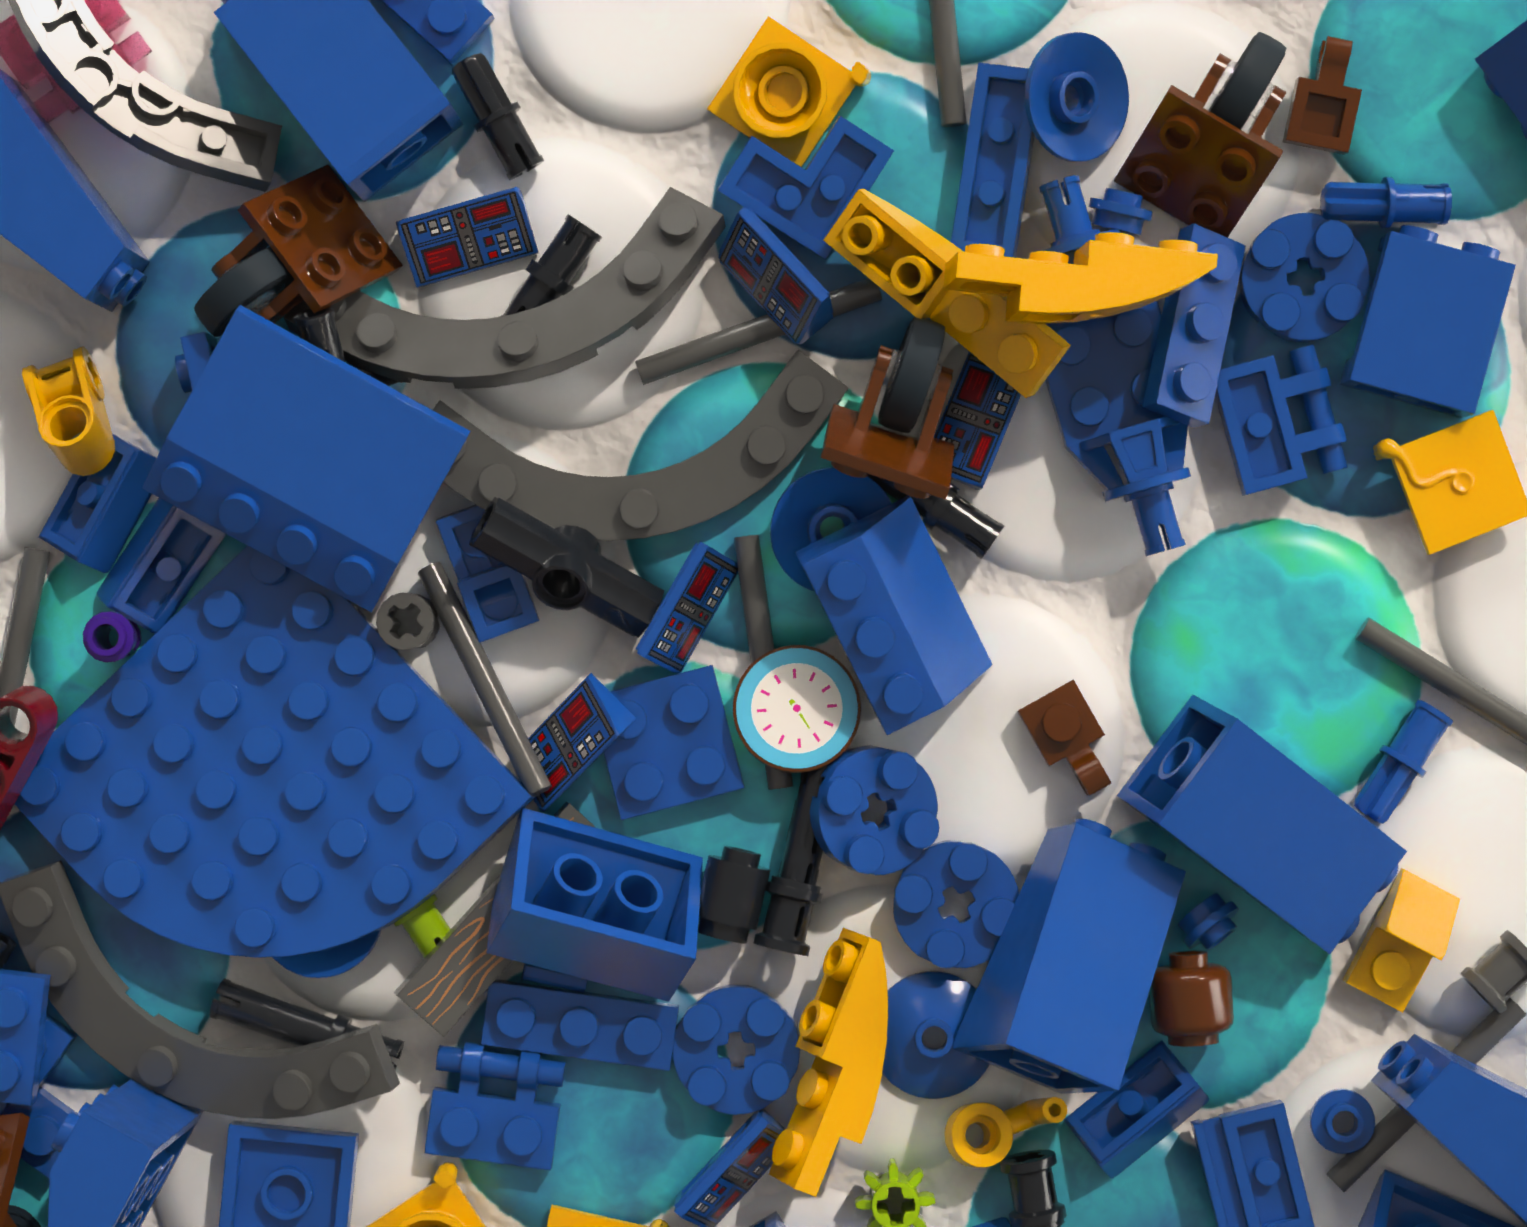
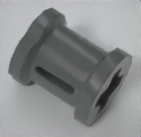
M398 593L392 595L382 603L377 612L376 626L380 637L386 644L396 649L411 650L426 647L436 638L440 630L438 614L432 601L420 594ZM417 606L421 612L416 620L423 627L420 634L405 633L400 637L397 630L400 628L401 622L395 617L397 610L411 611Z
M1506 930L1500 936L1502 944L1475 969L1466 967L1460 973L1477 994L1500 1015L1508 1009L1506 1001L1527 982V947L1509 930Z

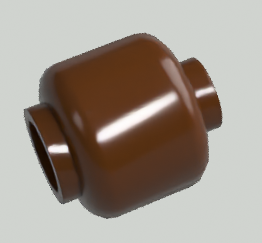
M1197 950L1169 953V965L1156 968L1149 991L1150 1018L1153 1029L1157 1033L1168 1036V1045L1192 1047L1218 1043L1219 1033L1228 1030L1234 1021L1232 980L1229 970L1220 964L1208 963L1207 951Z

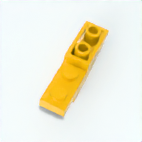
M858 189L823 240L916 318H930L932 321L945 326V332L1025 398L1036 394L1071 346V344L1046 324L1005 322L1007 296L943 289L945 263L958 251H964L920 221L865 189Z
M1113 232L1098 233L1095 235V240H1089L1074 252V264H1068L1069 256L1059 252L1036 251L1029 254V259L1005 257V249L1000 246L970 244L965 246V252L958 251L945 263L943 289L1007 296L1005 322L1036 324L1078 322L1109 317L1141 308L1170 296L1217 267L1218 254L1197 252L1198 244L1186 240H1163L1158 243V247L1134 245L1133 236Z
M842 928L838 940L828 949L823 962L824 976L816 996L805 1007L800 1018V1035L795 1047L816 1057L811 1069L807 1070L800 1079L796 1091L797 1104L787 1129L783 1130L775 1141L772 1151L773 1164L769 1171V1175L796 1190L815 1197L840 1136L859 1144L863 1142L876 1102L887 1044L888 992L881 942Z

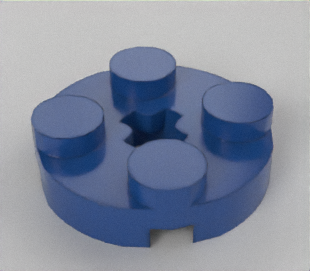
M1314 213L1288 215L1272 222L1252 241L1248 251L1245 253L1239 276L1241 298L1247 312L1257 323L1260 322L1267 330L1276 333V336L1291 342L1305 343L1318 341L1340 331L1360 313L1369 289L1370 272L1368 260L1362 245L1354 237L1352 230L1346 223L1339 220H1327L1322 215ZM1297 261H1308L1310 269H1318L1320 272L1321 281L1313 284V294L1302 295L1300 286H1289L1287 274L1297 270Z
M871 745L856 747L844 752L838 759L827 765L820 776L825 779L819 786L818 796H812L810 806L811 827L816 841L824 853L848 869L872 875L894 873L914 862L924 848L932 845L938 837L940 827L936 818L938 802L934 785L925 769L908 753ZM875 794L878 800L886 801L887 812L884 813V819L879 825H876L873 821L862 820L861 813L869 808L867 797Z
M941 841L924 848L914 862L903 868L894 888L893 916L902 939L918 956L940 968L974 967L990 960L1014 908L1019 890L1013 874L995 853L972 842ZM952 886L959 894L970 891L973 898H975L967 906L970 916L960 922L954 915L943 919L938 910L946 902L942 892Z
M741 984L714 988L706 992L687 1009L676 1028L673 1040V1061L679 1080L689 1091V1095L695 1102L701 1105L708 1106L720 1113L733 1115L759 1111L766 1108L774 1100L782 1097L789 1088V1084L798 1069L800 1048L795 1047L799 1038L798 1030L787 1010L764 991L753 986ZM741 1032L743 1042L754 1043L755 1054L745 1056L743 1066H731L730 1058L720 1057L718 1053V1046L728 1044L729 1033Z

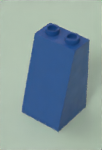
M221 0L223 5L214 11L220 22L346 184L364 202L463 125L451 103L368 0Z
M0 69V235L84 299L111 312L118 303L122 306L128 305L144 286L147 276L142 272L150 261L21 85Z
M1195 695L1190 697L1117 794L1125 803L1328 954H1331L1337 944L1346 941L1354 933L1360 921V914L1374 895L1384 890L1393 881L1398 871V863L1407 853L1403 847L1238 718Z
M1075 819L1072 824L1048 829L957 1032L952 1049L1061 1094L1119 1091L1186 871L1165 862L1166 854L1155 847L1141 843H1130L1128 846L1110 838L1111 829L1095 821Z
M1413 1034L1407 1042L1400 1041L1394 1044L1380 1059L1378 1064L1380 1071L1371 1081L1527 1227V1089L1416 1034Z

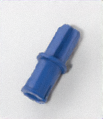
M1384 177L1381 183L1329 182L1322 189L1320 196V210L1323 218L1327 220L1379 221L1381 228H1390L1393 222L1446 225L1450 219L1452 209V192L1448 183H1441L1439 185L1395 183L1392 177Z
M1418 699L1416 701L1414 709L1390 746H1381L1379 751L1384 756L1354 800V806L1357 810L1375 822L1385 823L1415 777H1424L1426 771L1422 768L1446 729L1453 723L1450 717L1422 700Z

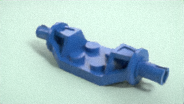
M1079 175L1064 177L1063 182L1060 183L1067 205L1064 204L1058 180L1039 187L1040 193L1044 197L1056 239L1055 242L1050 244V248L1043 251L1059 252L1068 255V264H1074V252L1089 240H1095L1096 234L1106 232L1120 233L1119 229L1100 232L1099 229L1093 230L1080 187ZM1158 301L1109 317L1078 322L1045 323L1071 344L1070 348L1045 380L1064 447L1106 490L1102 492L1105 501L1124 497L1125 502L1132 501L1146 549L1144 550L1146 556L1165 551L1158 526L1161 528L1167 550L1186 545L1185 539L1181 535L1169 490L1174 489L1173 482L1191 477L1189 467L1183 468L1188 425L1142 408L1162 315ZM1111 444L1129 484H1123L1104 446Z

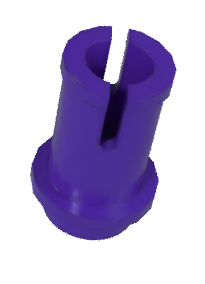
M101 612L93 616L86 623L83 631V644L87 652L94 659L102 662H117L131 655L129 652L131 650L136 651L142 640L139 626L116 612ZM109 626H113L118 632V642L114 647L109 641V633L112 630Z

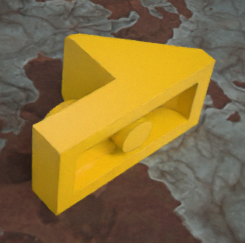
M1401 868L1342 980L1403 1013L1432 957L1442 961L1447 950L1460 899Z

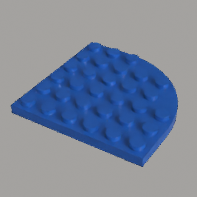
M246 546L52 733L15 805L96 893L132 921L160 936L192 948L222 955L262 958L299 956L327 951L392 925L417 909L442 888L535 797L527 792L514 774L394 647L386 644L380 637L378 629L351 601L259 551Z

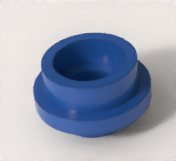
M1106 188L1103 200L1090 198L1088 206L1094 209L1092 225L1112 230L1119 229L1121 232L1141 235L1144 220L1151 221L1153 212L1141 208L1143 196Z
M1218 893L1209 896L1178 923V926L1186 934L1183 942L1189 949L1196 947L1200 943L1207 951L1213 949L1237 928L1231 918L1238 912L1239 908L1233 901L1225 903Z
M1334 1089L1323 1094L1314 1103L1310 1113V1128L1315 1139L1325 1149L1338 1154H1348L1358 1151L1371 1139L1375 1128V1116L1368 1101L1357 1092L1349 1089ZM1341 1111H1349L1354 1116V1125L1346 1133L1335 1132L1332 1125L1335 1115Z

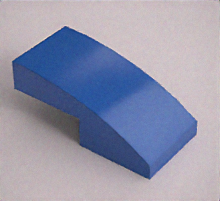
M475 504L437 518L436 524L457 576V585L479 643L538 622L540 619L525 576L469 545L473 530L485 511Z

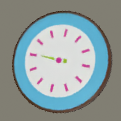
M784 646L760 656L742 675L734 695V723L744 746L761 763L783 772H811L834 762L852 743L860 723V695L850 672L831 654L810 646Z

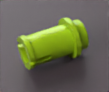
M433 894L417 909L393 923L395 927L402 924L424 958L437 946L434 941L435 938L440 942L450 931V927L434 904L438 899L436 894Z

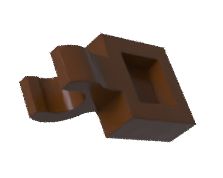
M1327 36L1326 41L1323 40L1321 42L1315 80L1298 77L1295 80L1282 142L1342 155L1349 153L1362 89L1343 86L1353 41Z
M1074 679L1017 711L1047 765L1051 766L1066 758L1087 796L1112 784L1089 746L1090 743L1105 734Z

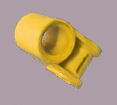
M84 346L73 350V357L37 369L34 365L22 368L24 385L34 408L38 431L65 469L72 474L80 476L92 475L104 469L112 460L115 452V440L103 401L105 396L103 385L88 350ZM81 433L78 437H76V438H74V439L72 440V438H73L75 435Z

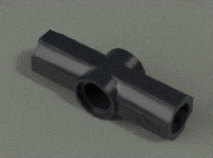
M494 497L485 509L469 541L470 546L531 579L533 592L546 606L557 610H572L581 607L633 637L639 638L646 630L663 598L664 590L602 556L600 543L588 530L571 525H564L554 529L499 497Z

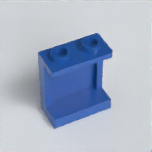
M1401 225L1399 232L1390 231L1380 239L1378 251L1381 252L1354 354L1352 358L1345 362L1339 385L1458 418L1473 415L1477 408L1516 265L1498 260L1500 251L1495 248L1478 243L1463 242L1460 250L1437 243L1439 235L1433 231L1416 226Z

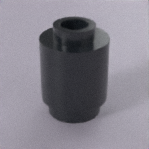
M724 846L722 856H708L701 885L698 933L725 941L747 943L750 929H757L771 871L768 868L759 866L761 854L741 848Z

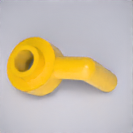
M1058 1097L1031 1099L1005 1111L989 1103L966 1104L956 1109L949 1117L945 1127V1143L952 1157L962 1165L973 1168L990 1167L1006 1157L1011 1149L1014 1134L1038 1124H1051L1063 1121L1067 1115V1106ZM972 1123L979 1125L984 1134L982 1143L976 1148L972 1147L966 1140V1130Z

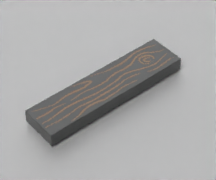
M567 801L553 815L595 827ZM500 875L394 992L397 997L443 1037L513 961L486 953L492 902Z

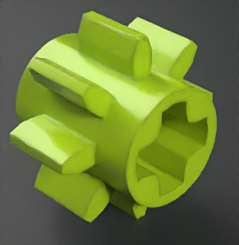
M892 1158L889 1160L887 1173L879 1177L867 1170L863 1173L867 1185L871 1188L870 1195L856 1197L855 1206L861 1210L872 1209L873 1216L869 1219L867 1227H909L910 1225L926 1227L925 1220L919 1214L920 1206L934 1204L935 1196L934 1193L928 1191L917 1192L916 1186L923 1178V1170L920 1167L912 1170L907 1176L898 1172L897 1163ZM901 1187L903 1197L912 1199V1201L902 1203L901 1213L890 1214L886 1203H877V1201L888 1198V1188Z

